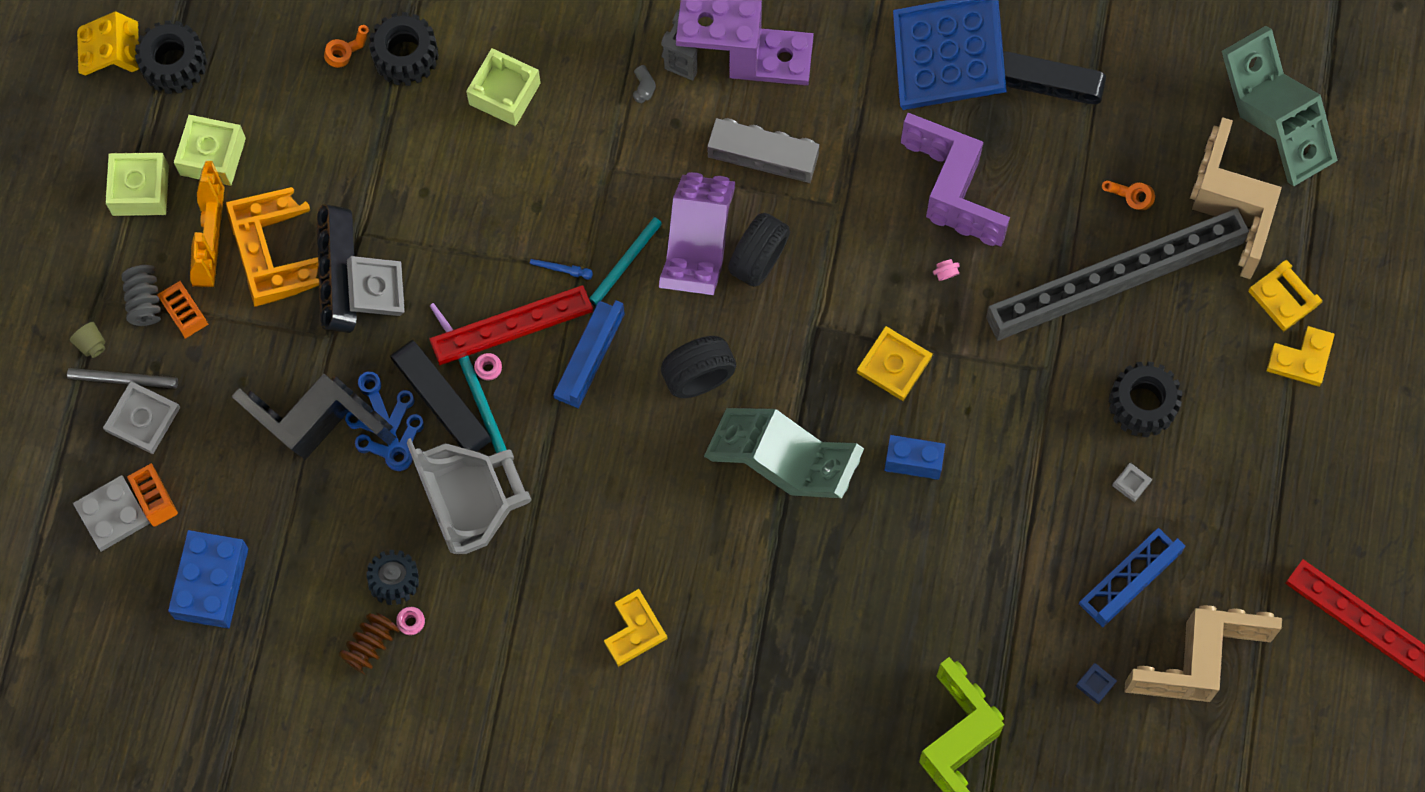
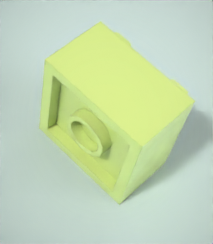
M491 48L466 91L469 105L516 126L541 84L539 70Z
M188 115L174 160L180 176L200 179L201 170L205 162L213 161L222 183L231 186L246 139L241 126Z
M163 153L109 154L106 205L112 216L166 215L169 165Z

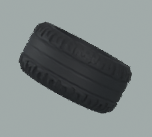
M768 213L758 214L743 234L728 265L730 274L750 286H759L768 276L781 255L790 235L789 226Z
M705 336L692 340L672 351L663 360L660 369L673 396L691 398L709 392L726 382L736 369V360L725 339L718 336Z

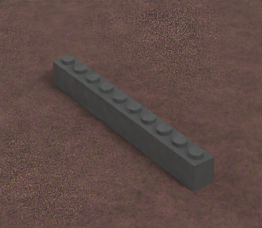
M1238 208L990 305L986 318L997 341L1241 245L1244 243L1249 230Z

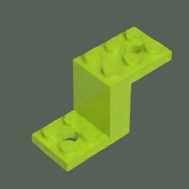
M950 657L940 664L937 678L968 716L922 751L919 763L942 792H970L966 788L968 782L958 770L954 771L999 737L1004 726L1002 722L1004 718L995 706L990 708L984 700L986 696L982 689L976 683L972 685L965 677L967 672L958 661L953 662Z

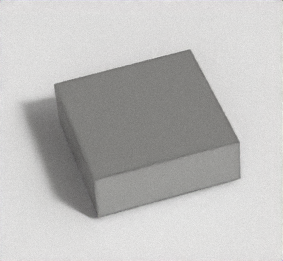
M1129 463L1112 486L1135 503L1152 479Z

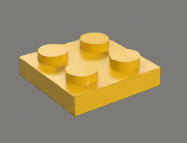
M886 326L858 367L857 374L904 401L933 354Z

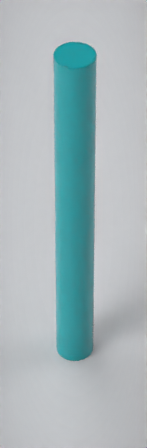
M654 217L591 295L589 300L592 304L597 306L598 302L604 298L662 225L659 219Z
M469 356L459 358V363L492 440L496 454L507 450Z

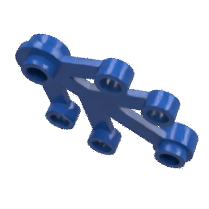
M374 372L363 373L358 379V386L361 392L369 396L374 411L393 426L390 432L396 436L395 433L406 410L414 404L413 394L408 390L399 392L397 404L389 419L379 394L381 381L378 375ZM369 382L375 383V387L372 389H367L366 384ZM404 396H409L410 401L408 403H402L401 398ZM351 412L346 414L345 420L348 427L351 429H358L360 427L374 433L360 420L357 423H350V418L355 415ZM417 414L409 416L406 422L407 429L400 442L396 438L388 445L389 447L371 441L367 435L358 436L355 440V446L361 453L371 452L384 457L386 464L392 470H405L411 465L413 460L407 446V441L411 438L413 442L416 433L422 431L424 428L423 419ZM413 420L420 421L417 427H412L410 424ZM367 440L369 443L366 447H359L361 441ZM398 454L404 455V459L400 462L394 460Z

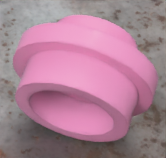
M952 259L936 264L938 269L933 271L934 275H937L938 280L942 281L959 275L958 268L960 265L959 263H953Z
M486 353L477 358L474 369L479 378L493 380L500 375L502 364L496 355ZM487 364L493 365V369L491 371H485L483 369L484 366Z
M406 607L399 612L396 623L402 633L415 635L423 629L425 618L418 608ZM408 618H415L416 623L413 626L406 625Z

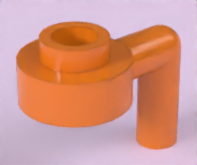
M366 25L359 26L356 39L347 43L339 39L330 41L325 48V61L337 68L346 66L350 61L352 52L364 47L369 28ZM338 54L341 56V58H337L333 55Z
M1104 181L1102 184L1104 191L1126 197L1128 205L1133 209L1147 210L1154 203V190L1147 184L1135 183L1130 187L1111 181ZM1144 192L1146 199L1140 202L1139 195Z

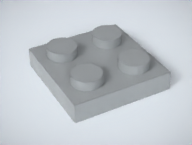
M355 256L347 259L350 311L401 316L405 312L401 261Z
M130 381L103 429L134 446L154 454L178 413L180 406Z
M122 475L73 503L101 552L150 524Z

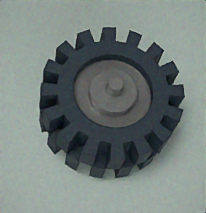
M389 550L390 555L387 556L383 551L380 553V559L375 556L372 559L373 564L369 563L368 587L371 590V595L374 598L377 596L379 602L382 603L386 599V604L392 605V600H396V605L401 604V598L408 601L410 599L409 594L414 596L416 593V588L419 585L417 566L409 554L404 557L403 551L399 550L398 555H395L394 550Z

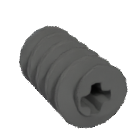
M152 265L134 266L122 273L123 291L125 292L124 301L126 302L125 310L128 312L126 319L130 324L147 326L161 320L160 317L153 316L160 312V307L154 305L159 302V297L153 295L158 292V287L151 285L157 282V277L151 275L156 272V268Z

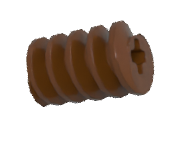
M377 612V615L371 613L366 615L370 624L362 622L359 625L363 633H353L356 642H346L350 652L345 650L339 652V655L347 664L364 675L363 667L373 668L369 658L377 660L380 658L375 650L381 649L385 651L387 649L382 642L383 639L393 641L389 631H400L393 622Z

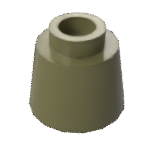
M94 322L82 326L70 338V342L85 356L91 355L92 358H95L105 350V340Z

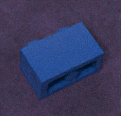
M890 435L884 471L939 480L945 444Z

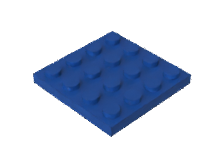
M945 0L893 10L899 98L902 110L1007 92L998 0Z

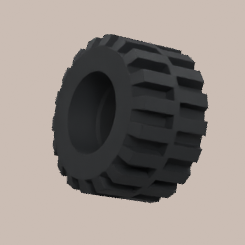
M402 12V16H397V13H393L390 19L384 17L381 19V25H375V33H371V43H369L374 66L379 75H383L384 79L388 82L393 79L395 85L405 82L406 86L411 85V81L421 82L422 76L426 78L430 76V69H435V60H438L439 56L432 27L428 26V22L424 18L420 20L419 15L416 14L410 17L408 12ZM401 42H413L418 45L416 50L407 56L400 57L390 53L392 48Z
M171 20L165 21L164 25H160L159 22L155 23V28L153 29L148 27L145 30L146 35H140L138 38L140 44L135 46L137 53L135 59L147 83L150 86H154L155 90L159 92L164 89L166 94H172V90H176L177 94L182 93L183 88L187 87L188 90L193 88V82L198 84L201 80L199 74L204 75L206 71L204 65H207V59L196 32H193L192 28L188 25L183 26L182 22L176 21L175 24H172ZM170 50L184 51L181 59L173 64L163 65L158 63L160 57Z
M1148 361L1146 366H1143L1142 362H1137L1134 368L1129 365L1125 368L1124 373L1120 372L1117 376L1108 403H1111L1109 407L1110 414H1115L1114 422L1116 424L1121 422V429L1126 432L1127 429H1130L1133 436H1137L1138 432H1140L1142 437H1149L1151 432H1153L1154 436L1158 435L1162 429L1165 431L1169 428L1171 422L1173 423L1182 403L1180 401L1182 390H1178L1180 387L1179 381H1173L1174 374L1171 371L1168 373L1164 371L1165 366L1160 364L1157 368L1154 367V362ZM1136 389H1148L1156 394L1160 401V407L1155 410L1140 409L1131 400L1130 392Z

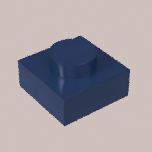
M1094 663L1077 683L1076 687L1099 704L1116 684L1117 680Z

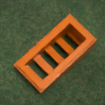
M181 281L157 294L185 339L209 325ZM179 290L181 291L180 295L167 301V297ZM184 298L186 299L184 303L172 309V305ZM186 307H191V309L187 310L183 314L179 316L176 315L178 312L185 309ZM195 313V317L182 324V320Z
M152 463L127 476L145 516L152 526H158L178 514ZM150 477L153 478L152 480L146 482L141 486L138 485L139 483ZM154 487H157L156 489H154V490H152V491L146 493L145 495H143V493L149 491L150 489H152V488H154ZM160 496L162 497V498H160V499L156 500L155 502H153V503H151V504L148 505L149 502H151V501L157 499V498L160 497Z

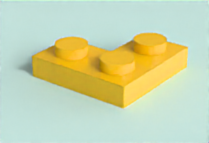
M1308 326L1301 350L1275 343L1266 371L1320 387L1335 334Z
M639 589L615 602V606L626 623L627 628L605 639L604 643L619 667L665 641L667 635Z

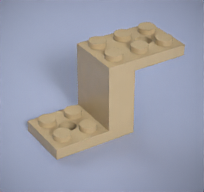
M1222 117L1219 127L1213 126L1204 151L1205 155L1201 161L1197 174L1198 177L1190 199L1195 200L1192 210L1215 217L1238 208L1246 226L1250 227L1245 240L1247 243L1242 251L1238 266L1243 267L1240 276L1251 279L1261 259L1282 187L1219 168L1233 120Z
M1208 605L1195 608L1186 623L1183 671L1168 669L1166 672H1157L1155 668L1150 666H1138L1137 669L1132 670L1125 681V692L1210 702L1220 689L1223 637L1271 642L1281 630L1282 618L1274 617V614L1269 612H1258L1256 615L1245 614V611L1242 609H1229L1228 612L1217 611L1216 607Z

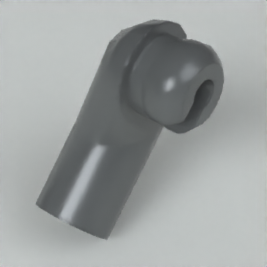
M641 65L634 70L640 83L637 90L633 93V98L640 104L644 103L645 100H649L656 88L655 81L645 65Z

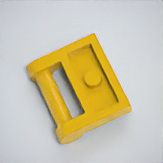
M1287 260L1251 286L1248 291L1283 332L1314 310L1323 301L1317 294L1314 295L1291 269L1292 265ZM1283 276L1306 302L1303 306H1300L1278 281L1280 277Z

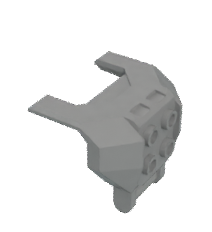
M411 438L407 441V446L449 551L453 554H467L487 546L509 512L528 504L532 500L529 492L524 490L513 463L514 456L511 450H505L488 457L479 452L445 443L422 452L421 449L414 448ZM503 466L514 496L505 498L494 468Z

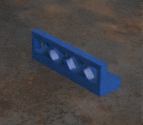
M615 300L614 305L611 306L602 301L598 302L553 394L555 399L579 409L624 317L623 303Z
M1157 528L1079 602V605L1097 623L1104 627L1183 552L1185 545L1178 538L1173 542L1161 529ZM1156 538L1160 539L1168 547L1160 555L1150 554V544ZM1146 549V554H1140L1143 550ZM1134 559H1146V568L1141 573H1131V562ZM1125 567H1127V573H1120ZM1114 578H1127V586L1121 592H1111V581ZM1107 585V591H1101ZM1095 596L1107 597V605L1098 613L1088 602Z

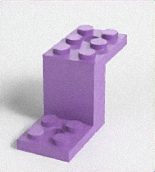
M681 0L676 46L730 51V78L809 85L814 33L761 29L762 0ZM702 17H709L713 20V23L705 27L701 26L698 21ZM782 52H787L791 54L792 59L782 62L777 56Z
M907 113L903 124L901 144L911 151H921L929 154L934 160L945 161L931 192L926 217L936 225H947L954 228L959 234L965 236L972 235L980 238L987 245L1001 247L1005 239L1010 217L963 199L979 164L983 142Z
M693 172L682 175L673 197L667 260L660 276L659 288L714 295L722 270L728 212L735 189L734 181H729V178L723 176H715L713 179L705 178L702 174Z

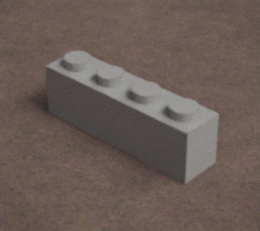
M716 118L708 143V158L811 183L819 156L820 144L808 138L797 139L789 137L788 134L780 131L774 133L765 131L757 125L745 126L729 118L723 120Z

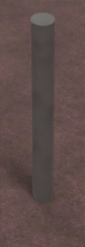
M69 368L67 371V378L75 380L129 384L132 381L141 386L174 389L178 386V378L74 368Z

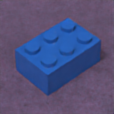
M188 530L168 610L174 619L230 628L249 549L242 539Z

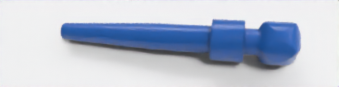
M530 260V264L568 273L570 276L578 278L582 276L587 280L593 276L592 270L588 268L581 269V267L574 265L570 267L540 260Z

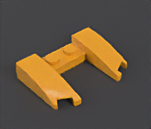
M213 161L205 162L201 170L197 190V202L200 211H202L201 226L204 227L203 233H194L191 244L190 280L192 285L196 287H214L225 187Z
M292 187L226 202V212L238 245L254 307L284 299L319 286V279L316 278L318 257L274 268L262 227L310 211V206L306 201L299 206L290 197L294 193Z

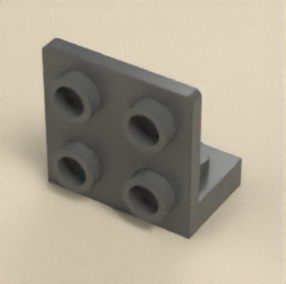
M678 9L673 18L672 24L674 26L671 32L667 31L661 42V46L664 49L662 53L664 69L693 81L698 72L697 49L694 47L676 46L680 11Z

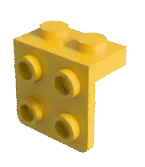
M115 11L80 26L77 31L78 72L82 75H88L112 64L130 72L140 69L135 59L137 54L135 46L139 45L138 21Z

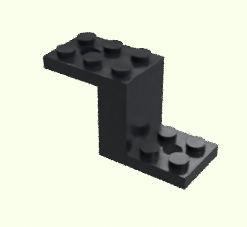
M323 374L284 418L274 412L268 404L251 390L246 394L239 388L232 396L304 460L310 456L349 411L388 445L397 438L390 432L393 426L376 411L370 414L373 409L336 376L330 379Z

